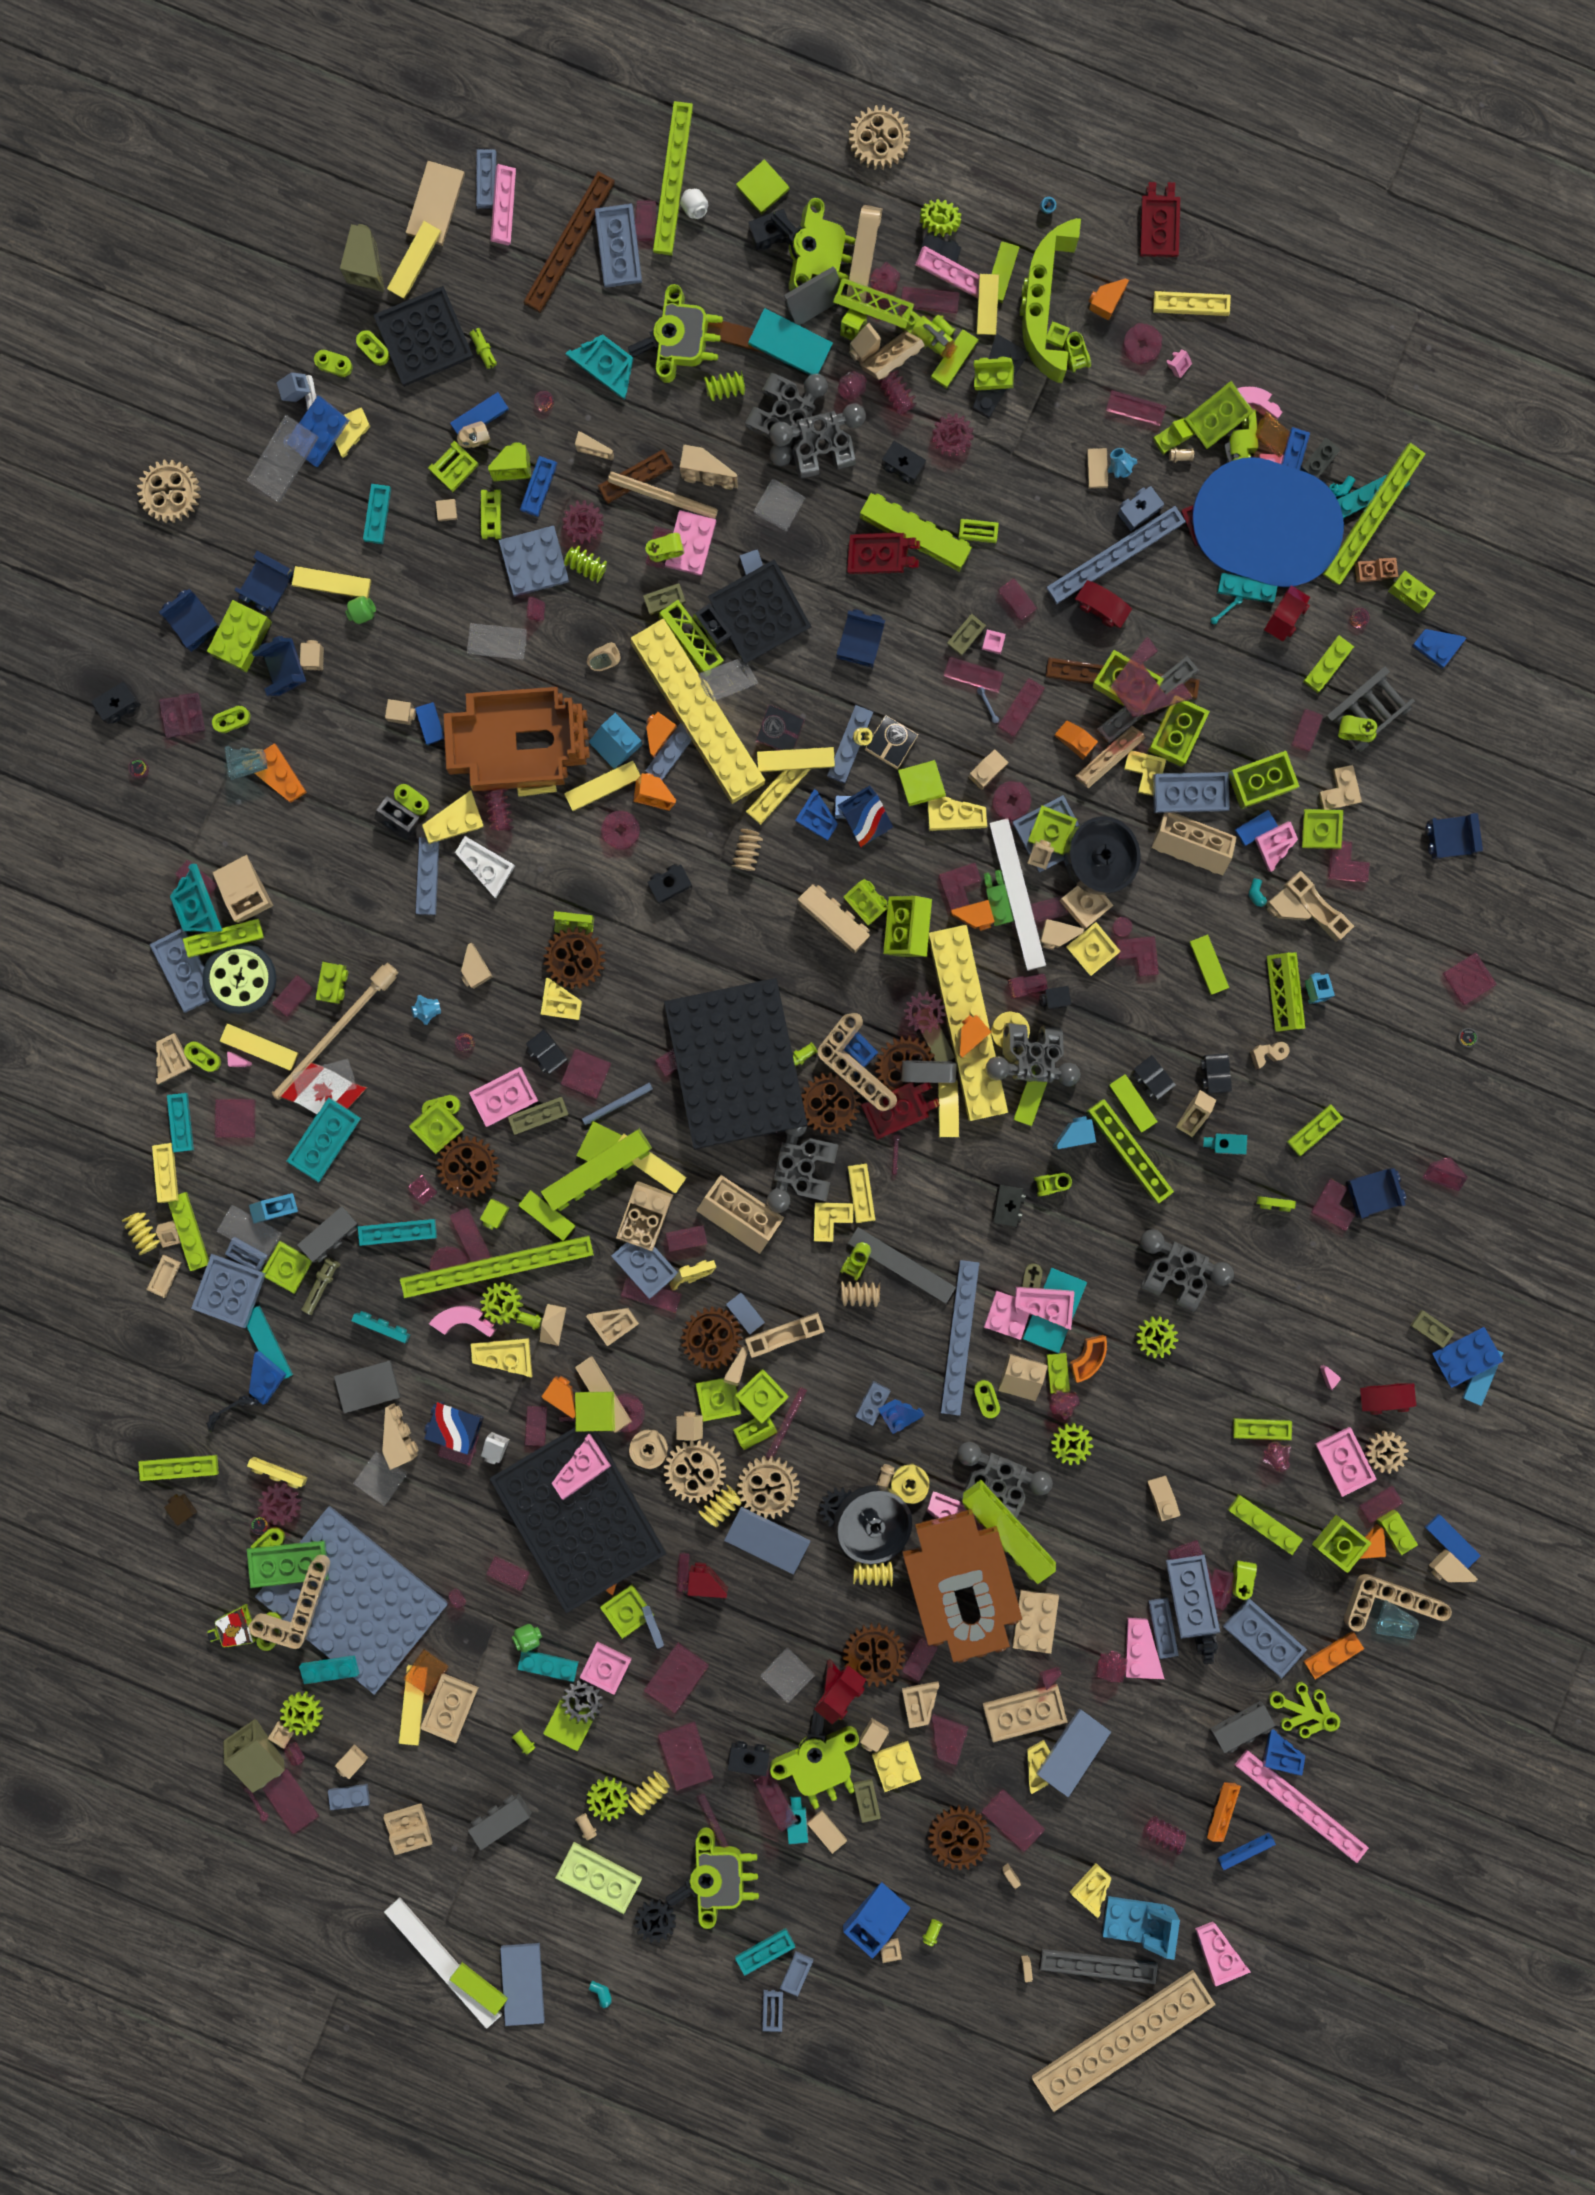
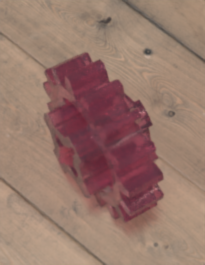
M948 413L947 419L941 416V423H935L937 429H933L932 434L936 436L932 440L937 442L936 449L942 448V454L948 451V456H951L952 452H955V455L958 456L960 450L965 453L966 447L970 448V441L974 437L971 433H973L974 429L968 428L970 421L964 422L965 416L958 418V413H955L954 417H951L950 413ZM961 428L964 429L966 437L961 432ZM956 431V435L949 440L950 434ZM940 432H941L942 435L945 437V441H944V442H943V440L941 439Z
M586 500L583 501V505H580L578 501H576L575 507L571 504L569 505L570 512L565 511L564 513L567 517L562 518L563 523H566L563 528L568 530L567 536L573 535V541L575 542L577 539H580L581 544H583L584 539H587L588 543H591V537L597 539L596 533L602 534L600 527L604 526V522L600 521L603 519V514H598L600 512L599 507L594 509V503L592 502L588 506ZM574 516L575 522L571 526V519ZM579 518L583 521H586L588 527L583 523H580ZM596 518V524H595V527L593 528V527H592V522H593L594 519Z
M919 992L917 999L912 996L911 1000L913 1002L906 1003L909 1009H904V1012L908 1013V1016L904 1019L910 1020L908 1026L914 1025L915 1032L919 1028L921 1029V1034H924L925 1029L932 1033V1027L937 1030L939 1028L937 1023L943 1024L944 1021L940 1018L946 1016L945 1013L941 1012L945 1006L939 1005L942 1000L938 999L936 1001L935 994L929 997L928 992L924 996ZM928 1000L932 1003L929 1005L922 1004V1002L920 1001ZM913 1006L917 1009L915 1017H912ZM921 1008L929 1010V1018L926 1016L921 1017ZM937 1008L938 1014L935 1020L933 1010ZM926 1021L929 1025L923 1026L918 1024V1022Z
M276 1483L274 1488L271 1485L268 1486L269 1492L263 1491L262 1495L264 1498L259 1499V1502L263 1503V1505L258 1507V1509L264 1510L261 1516L267 1515L266 1522L273 1520V1525H277L279 1521L281 1525H284L285 1520L290 1523L293 1521L291 1516L297 1517L298 1513L295 1511L301 1509V1506L297 1505V1503L302 1500L296 1498L299 1492L293 1493V1487L286 1488L287 1483H283L281 1487L279 1483ZM283 1492L287 1493L291 1498L284 1496ZM272 1493H274L273 1500L271 1502H268L269 1497ZM279 1500L280 1502L284 1503L288 1502L287 1504H284V1506H282L281 1508L280 1506L276 1505L272 1506L273 1504H276V1502H278ZM289 1506H292L291 1511L289 1512L288 1515H286V1514H287V1512H286L287 1508H288ZM269 1510H273L277 1516L273 1515Z

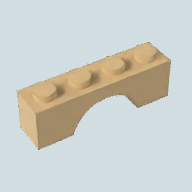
M1302 871L1296 873L1283 886V888L1287 887L1310 913L1311 917L1335 942L1341 940L1354 927L1341 912L1335 910L1324 901L1316 891L1314 884Z
M817 1312L747 1337L745 1341L753 1358L783 1345L806 1339L825 1331Z

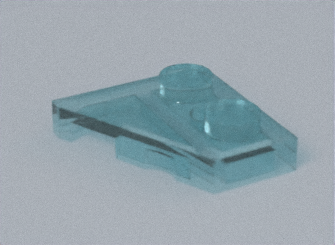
M231 746L225 747L228 776L231 780L268 769L266 754L263 749L241 747L240 750L232 749Z
M1384 1600L1375 1626L1376 1634L1414 1640L1419 1627L1418 1620L1389 1601Z

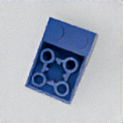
M881 1881L843 1924V1932L873 1959L890 1939L910 1910V1907Z

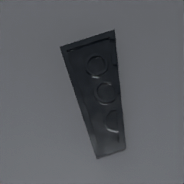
M996 333L989 359H998L999 357L1012 358L1015 378L1029 352ZM1007 389L978 390L973 410L989 419Z

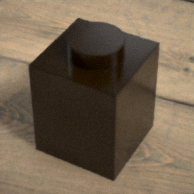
M185 1493L180 1496L175 1494L167 1500L169 1504L164 1507L177 1526L198 1512Z

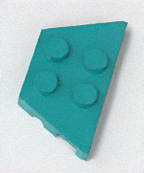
M603 334L594 338L591 342L582 344L581 347L573 351L569 350L566 352V356L623 400L626 399L633 364V357Z
M190 864L188 867L190 870L186 877L180 879L178 887L170 895L183 931L221 932L222 928L197 864Z

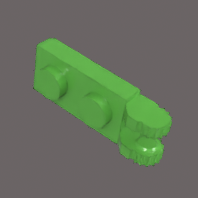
M1001 870L995 872L998 886L993 887L990 873L984 874L987 895L994 918V926L1014 922Z

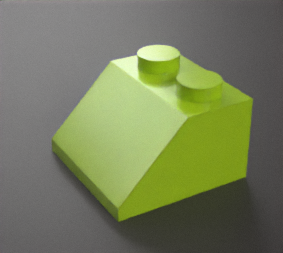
M512 443L511 446H506L488 466L493 481L531 479L530 456L526 445Z
M1337 1515L1333 1517L1312 1543L1314 1547L1347 1573L1372 1544Z

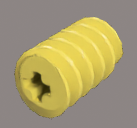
M136 1213L122 1220V1222H128L124 1226L125 1229H131L128 1235H135L132 1242H139L135 1246L136 1250L142 1249L139 1255L153 1250L160 1242V1240H153L157 1235L156 1233H149L153 1227H146L149 1219H142L146 1213Z
M727 1484L728 1491L720 1490L723 1495L722 1497L717 1494L715 1495L717 1502L710 1500L711 1507L705 1505V1513L699 1510L700 1515L710 1525L715 1527L719 1526L718 1520L721 1522L725 1520L723 1514L725 1516L730 1515L729 1509L732 1511L736 1510L734 1504L741 1505L739 1496Z
M857 1561L854 1565L853 1584L859 1579V1583L862 1585L864 1579H866L868 1585L874 1580L875 1585L878 1586L879 1581L882 1580L883 1586H886L887 1581H889L892 1587L893 1567L891 1562L889 1561L885 1567L883 1562L879 1563L878 1566L877 1564L869 1566V1564L865 1563L861 1565V1562Z
M656 1771L653 1772L654 1779L650 1776L647 1777L649 1784L644 1781L642 1782L643 1790L637 1787V1795L633 1792L630 1793L632 1800L628 1799V1802L640 1815H644L645 1809L649 1810L651 1804H656L657 1799L662 1798V1793H668V1788H670L664 1777Z

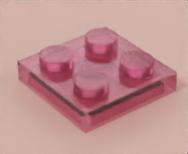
M575 1049L561 1084L597 1099L611 1063Z

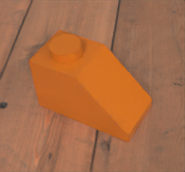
M1122 279L1100 286L1097 292L1093 291L1088 301L1091 303L1089 310L1109 320L1129 280Z
M659 712L655 715L652 714L646 722L648 724L646 728L650 754L653 758L656 757L677 728L676 724Z
M1066 721L1054 735L1082 760L1098 743L1088 732L1069 721Z
M642 773L636 780L634 802L668 811L675 805L676 799L660 778L649 773Z
M989 900L950 911L951 916L974 929L979 928L980 931L991 928V924L994 923Z
M969 1015L962 1021L964 1026L960 1028L958 1055L960 1058L964 1057L991 1033L990 1029L977 1015L974 1017Z
M556 1376L542 1395V1398L571 1418H574L576 1416L575 1399L572 1386L569 1385L570 1381L562 1376L559 1378Z

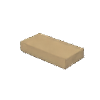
M1107 448L1088 449V489L1108 488Z
M162 1255L147 1290L166 1298L182 1263Z
M823 1810L807 1822L809 1827L832 1854L847 1842L846 1837Z

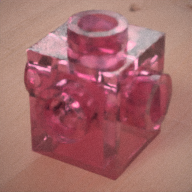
M887 262L880 269L876 268L870 276L871 288L886 294L889 293L890 295L896 290L897 283L900 281V273Z
M1115 1651L1101 1653L1096 1676L1110 1682H1123L1128 1659L1120 1657L1121 1653Z

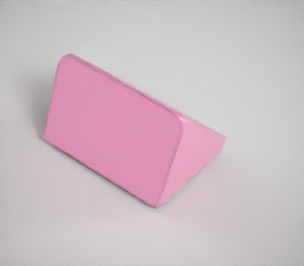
M227 1052L229 1067H247L252 1065L250 1061L232 1052Z
M1321 1365L1320 1369L1327 1388L1332 1390L1341 1379L1327 1366Z

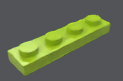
M259 919L222 928L221 932H206L183 938L187 956L191 958L223 948L263 939L264 935Z
M184 1192L178 1194L179 1201L168 1202L189 1269L193 1271L206 1267L209 1259L188 1194Z
M217 1455L139 1461L140 1481L219 1474Z
M1239 1494L1228 1508V1511L1291 1555L1294 1554L1303 1540Z

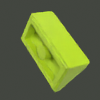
M770 1416L762 1424L754 1418L733 1430L743 1450L777 1433Z

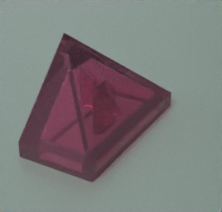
M1451 1157L1431 1163L1423 1178L1459 1191L1466 1182L1467 1175Z
M1219 1569L1214 1570L1210 1584L1216 1609L1224 1610L1230 1602L1234 1573Z

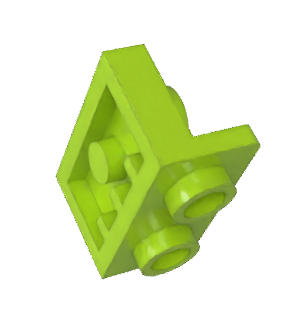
M999 357L998 359L980 358L979 360H974L975 390L1013 388L1014 365L1012 358Z
M866 879L857 883L843 896L867 925H870L888 909L887 900L875 891L874 885Z
M554 911V932L560 933V930H564L567 933V928L569 927L572 929V932H574L575 927H578L580 933L585 928L586 935L593 932L594 917L592 915Z
M322 962L316 1000L340 1004V1000H343L345 989H342L343 983L348 978L346 966Z

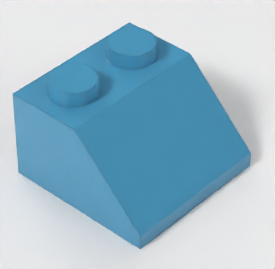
M616 713L600 726L589 741L613 769L618 768L643 745L640 738Z
M1086 1116L1073 1118V1123L1067 1124L1054 1143L1053 1149L1096 1142L1092 1119L1087 1120Z

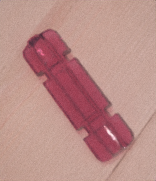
M688 1553L679 1554L680 1564L678 1567L679 1582L677 1590L681 1592L688 1590V1562L690 1558Z

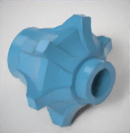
M1117 448L1110 454L1111 464L1108 467V472L1114 473L1115 478L1119 476L1127 477L1131 474L1132 467L1137 464V459L1132 458L1123 448Z
M418 995L415 1005L411 1007L413 1018L417 1017L424 1025H427L433 1017L441 1014L438 999L432 1000Z

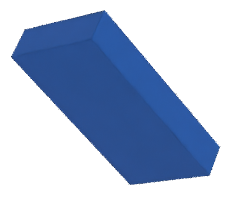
M434 702L416 707L426 744L430 745L445 740Z
M1269 810L1235 829V832L1242 844L1246 846L1253 842L1256 837L1278 827Z

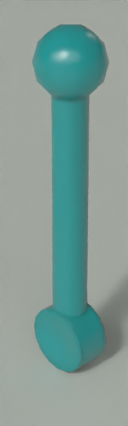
M1237 596L1234 602L1216 617L1211 618V623L1217 624L1218 620L1236 604L1242 603V597Z

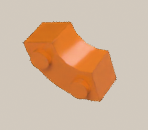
M1100 1335L1084 1339L1082 1354L1070 1362L1073 1379L1076 1383L1091 1377L1102 1365L1107 1351L1106 1336Z

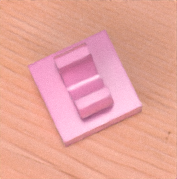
M1182 349L1179 353L1173 352L1174 359L1172 361H1166L1174 375L1179 378L1192 365L1188 353Z
M987 630L982 650L1001 654L1006 634Z

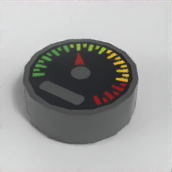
M1471 1028L1462 1029L1457 1035V1041L1463 1047H1472L1478 1040L1476 1031Z

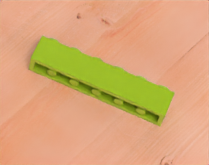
M870 494L860 512V519L886 533H905L906 538L916 537L920 541V549L917 550L960 572L972 549L968 542L963 539L957 540L953 538V535L946 530L940 531L936 528L935 524L920 520L919 516L913 512H905L900 505L885 501L886 499L880 494Z
M1105 1099L1100 1100L1086 1111L1155 1203L1162 1202L1174 1192Z
M639 1128L542 1190L541 1193L553 1211L557 1208L561 1211L569 1206L568 1201L573 1198L577 1201L585 1196L584 1191L590 1188L593 1191L602 1185L600 1183L601 1180L605 1178L610 1180L618 1175L616 1171L620 1168L626 1170L632 1166L634 1159L639 1158L641 1160L650 1154L648 1151L652 1147Z
M982 1480L963 1493V1506L967 1510L972 1509L979 1524L984 1525L986 1528L997 1526L1003 1550L1011 1554L1014 1562L1025 1570L1029 1579L1039 1584L1056 1572V1562Z

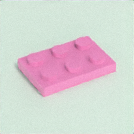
M679 510L673 533L680 534L684 554L680 557L667 559L665 567L702 576L716 519Z
M522 1067L469 1092L486 1127L538 1102Z
M1351 1427L1315 1443L1340 1496L1343 1497L1377 1480Z

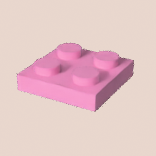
M996 1291L984 1327L1021 1340L1030 1313L1014 1306V1296Z
M597 1642L580 1678L614 1695L632 1658Z

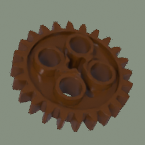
M570 927L567 928V933L564 930H560L561 936L554 934L555 941H548L552 946L545 947L549 954H545L543 957L548 958L549 961L545 962L544 965H550L546 972L552 971L551 979L557 977V984L563 981L564 988L570 984L571 989H574L577 984L579 989H581L583 982L586 986H590L589 980L596 982L594 975L601 976L598 970L605 969L601 965V962L606 961V959L601 958V955L606 953V951H600L603 944L597 945L596 942L599 940V937L592 939L593 932L586 935L585 928L581 933L578 927H575L574 932H572ZM577 940H581L584 943V948L581 951L577 950L574 946ZM567 942L570 943L574 955H579L577 962L583 970L582 974L579 971L577 963L575 961H571L570 959L573 957L570 949L567 947ZM560 948L565 949L567 952V956L564 959L558 957L557 952ZM585 957H589L593 962L590 968H586L583 965ZM569 965L575 968L573 976H569L566 973V968Z
M909 1035L907 1040H904L903 1036L900 1037V1041L893 1038L894 1044L886 1042L888 1048L881 1047L883 1055L877 1054L881 1061L875 1062V1065L880 1066V1068L875 1069V1073H881L877 1079L884 1080L882 1084L884 1086L888 1085L890 1091L911 1083H903L901 1076L894 1080L890 1077V1073L894 1070L902 1073L901 1065L902 1061H905L907 1050L910 1051L908 1061H912L911 1058L914 1054H920L922 1056L921 1061H935L931 1060L935 1054L928 1053L931 1047L924 1048L925 1041L919 1044L918 1037L911 1041V1036ZM899 1051L903 1054V1058L896 1061L892 1058V1055ZM914 1082V1083H915L916 1086H919V1085H921V1084H923V1083H925V1082Z
M830 1072L828 1078H826L822 1073L820 1080L814 1076L815 1083L808 1081L810 1087H803L806 1094H801L802 1098H804L803 1105L806 1119L809 1118L807 1125L815 1124L814 1131L820 1127L821 1134L825 1129H827L828 1135L831 1134L832 1129L838 1134V1128L840 1127L845 1131V1124L852 1126L850 1119L857 1120L853 1114L860 1113L859 1110L855 1109L856 1106L861 1105V1103L856 1102L860 1095H854L856 1089H851V1085L845 1083L844 1079L840 1080L838 1074L833 1078ZM833 1085L836 1089L835 1094L827 1095L825 1087ZM840 1091L843 1092L833 1103L834 1108L828 1107L820 1116H817V1113L827 1104L826 1099L831 1100ZM819 1098L822 1101V1106L819 1109H814L811 1106L812 1099ZM840 1099L848 1100L849 1106L847 1109L839 1108L838 1101ZM827 1112H833L835 1115V1120L831 1123L826 1122L824 1119V1115Z
M466 1136L465 1141H463L461 1137H458V1143L451 1140V1147L448 1145L444 1146L447 1152H440L444 1157L443 1159H437L438 1162L442 1163V1166L436 1167V1169L442 1170L438 1177H444L441 1184L448 1183L446 1190L453 1188V1195L459 1191L460 1197H463L466 1193L467 1197L471 1198L473 1192L478 1197L479 1190L485 1194L486 1190L484 1187L491 1189L492 1186L489 1182L497 1181L493 1178V1175L499 1174V1172L495 1171V1168L500 1167V1165L495 1164L494 1161L499 1158L492 1156L495 1150H488L491 1144L483 1145L484 1139L477 1142V1137L474 1136L472 1141H470L469 1136ZM466 1148L472 1150V1156L469 1159L463 1155V1151ZM459 1155L465 1163H472L470 1167L481 1176V1179H478L472 1171H465L466 1166L455 1156ZM480 1161H484L487 1166L483 1172L477 1168V1164ZM453 1162L459 1164V1170L456 1173L450 1170V1165ZM467 1175L473 1177V1183L470 1186L464 1183V1178Z
M712 1306L710 1312L707 1308H703V1314L697 1310V1317L695 1318L691 1315L692 1322H685L689 1326L688 1329H682L686 1333L685 1336H681V1339L686 1341L681 1345L687 1348L684 1354L690 1355L688 1360H695L694 1364L696 1366L701 1363V1368L703 1369L707 1365L710 1370H713L714 1365L720 1369V1363L727 1366V1359L734 1361L731 1355L739 1354L735 1349L742 1348L738 1344V1341L743 1340L741 1336H738V1334L743 1332L740 1328H737L740 1323L738 1321L734 1322L736 1317L733 1315L729 1316L730 1312L727 1310L723 1313V1309L720 1307L716 1311ZM712 1321V1327L706 1329V1324ZM728 1330V1336L722 1339L723 1331ZM710 1336L715 1337L713 1341L709 1339ZM702 1337L701 1345L696 1346V1340ZM718 1347L717 1354L712 1356V1349Z
M870 1623L868 1629L863 1624L862 1631L856 1628L857 1635L855 1636L850 1633L852 1641L846 1640L845 1643L849 1647L843 1648V1651L848 1653L843 1656V1660H848L845 1663V1667L849 1665L868 1681V1687L871 1686L872 1682H875L876 1687H878L880 1681L886 1685V1679L893 1682L892 1675L899 1676L897 1669L903 1670L900 1662H905V1658L900 1656L906 1654L905 1650L900 1649L904 1646V1643H897L900 1636L893 1637L895 1630L893 1629L888 1632L887 1625L881 1629L880 1623L877 1624L876 1628ZM871 1638L875 1639L876 1654H878L876 1655L877 1672L874 1671ZM885 1640L888 1642V1646L880 1648L878 1647V1642ZM861 1642L869 1644L866 1650H861L858 1646ZM884 1659L890 1662V1665L886 1668L879 1665ZM868 1661L871 1666L865 1670L860 1667L861 1663Z
M960 1805L957 1806V1810L950 1806V1812L942 1809L943 1816L936 1814L938 1821H931L935 1828H929V1832L932 1835L928 1836V1840L933 1841L929 1843V1847L935 1848L932 1851L933 1856L938 1855V1862L944 1859V1866L950 1863L952 1870L955 1865H958L959 1870L962 1869V1865L969 1869V1863L977 1866L975 1860L983 1861L981 1854H988L984 1847H990V1843L986 1841L991 1839V1835L986 1834L990 1831L989 1827H984L987 1824L986 1819L981 1820V1813L975 1816L976 1811L974 1808L968 1812V1806H965L964 1810H961ZM962 1820L968 1822L964 1828L958 1826V1823ZM943 1831H950L951 1835L944 1838L941 1836ZM960 1835L963 1839L959 1840L956 1836ZM972 1837L978 1839L975 1844H969L968 1840ZM958 1847L961 1849V1852L953 1854L951 1850Z

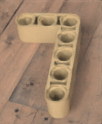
M863 205L859 218L849 280L868 287L877 231L880 226L883 208ZM848 285L846 296L850 297L855 294V291L851 285ZM867 291L859 294L862 302L864 303L866 301Z
M858 1013L844 1015L819 1046L818 1056L880 1111H886L895 1107L897 1098L894 1093L843 1050L863 1024V1019ZM850 1017L853 1018L855 1021V1025L853 1027L849 1024ZM838 1032L843 1035L842 1042L837 1038ZM827 1047H829L832 1051L831 1056L827 1055L826 1053ZM841 1059L846 1062L845 1069L840 1065ZM855 1072L860 1074L859 1081L854 1077ZM869 1084L874 1086V1093L869 1091ZM883 1097H887V1098H888V1100H889V1105H888V1106L884 1105V1103H883Z
M317 1555L309 1565L291 1622L261 1613L257 1614L249 1624V1632L255 1637L292 1649L301 1647L307 1638L330 1567L329 1558L325 1555ZM316 1563H321L324 1569L317 1568ZM310 1581H315L318 1587L312 1586ZM304 1599L311 1600L312 1604H306ZM298 1617H304L306 1622H301ZM256 1622L262 1623L263 1628H259ZM274 1628L280 1629L282 1634L276 1633ZM293 1634H297L301 1640L294 1639Z
M1362 1574L1356 1581L1344 1615V1622L1353 1631L1364 1629L1375 1597L1440 1621L1448 1620L1452 1611L1441 1600L1368 1574ZM1371 1580V1586L1365 1589V1581ZM1388 1586L1390 1589L1389 1593L1382 1595L1383 1588ZM1407 1593V1599L1401 1602V1595ZM1361 1598H1364V1599H1365L1364 1605L1361 1606V1607H1358V1605H1357L1358 1600L1361 1599ZM1421 1600L1426 1601V1604L1423 1608H1419L1418 1606ZM1443 1606V1613L1437 1615V1609ZM1358 1617V1623L1351 1625L1352 1618Z

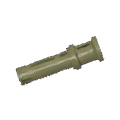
M329 1257L324 1259L325 1262L321 1270L316 1273L317 1280L304 1306L301 1308L307 1314H313L327 1284L332 1282V1276L336 1268L341 1265ZM317 1289H319L318 1292H317V1294H316V1296H315V1298H314V1300H313V1302H311L312 1299H313V1297H314V1295H315V1293H316V1291H317Z

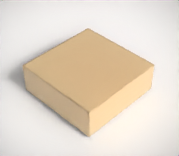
M455 499L436 501L438 521L458 520Z
M278 1721L268 1740L284 1749L295 1730L288 1732L290 1727H283L284 1724Z
M1009 1864L1003 1866V1873L1013 1888H1018L1021 1883Z
M898 1938L888 1940L881 1949L883 1963L902 1960Z
M1028 1955L1021 1956L1025 1982H1032L1030 1958Z

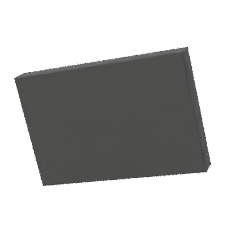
M834 267L829 268L784 295L793 323L801 325L837 304L833 301L838 292L840 280Z
M391 1360L334 1376L344 1413L401 1397Z

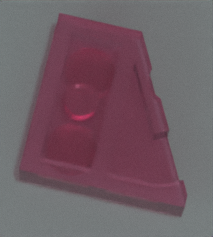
M933 1714L932 1722L935 1731L938 1759L957 1765L969 1727Z

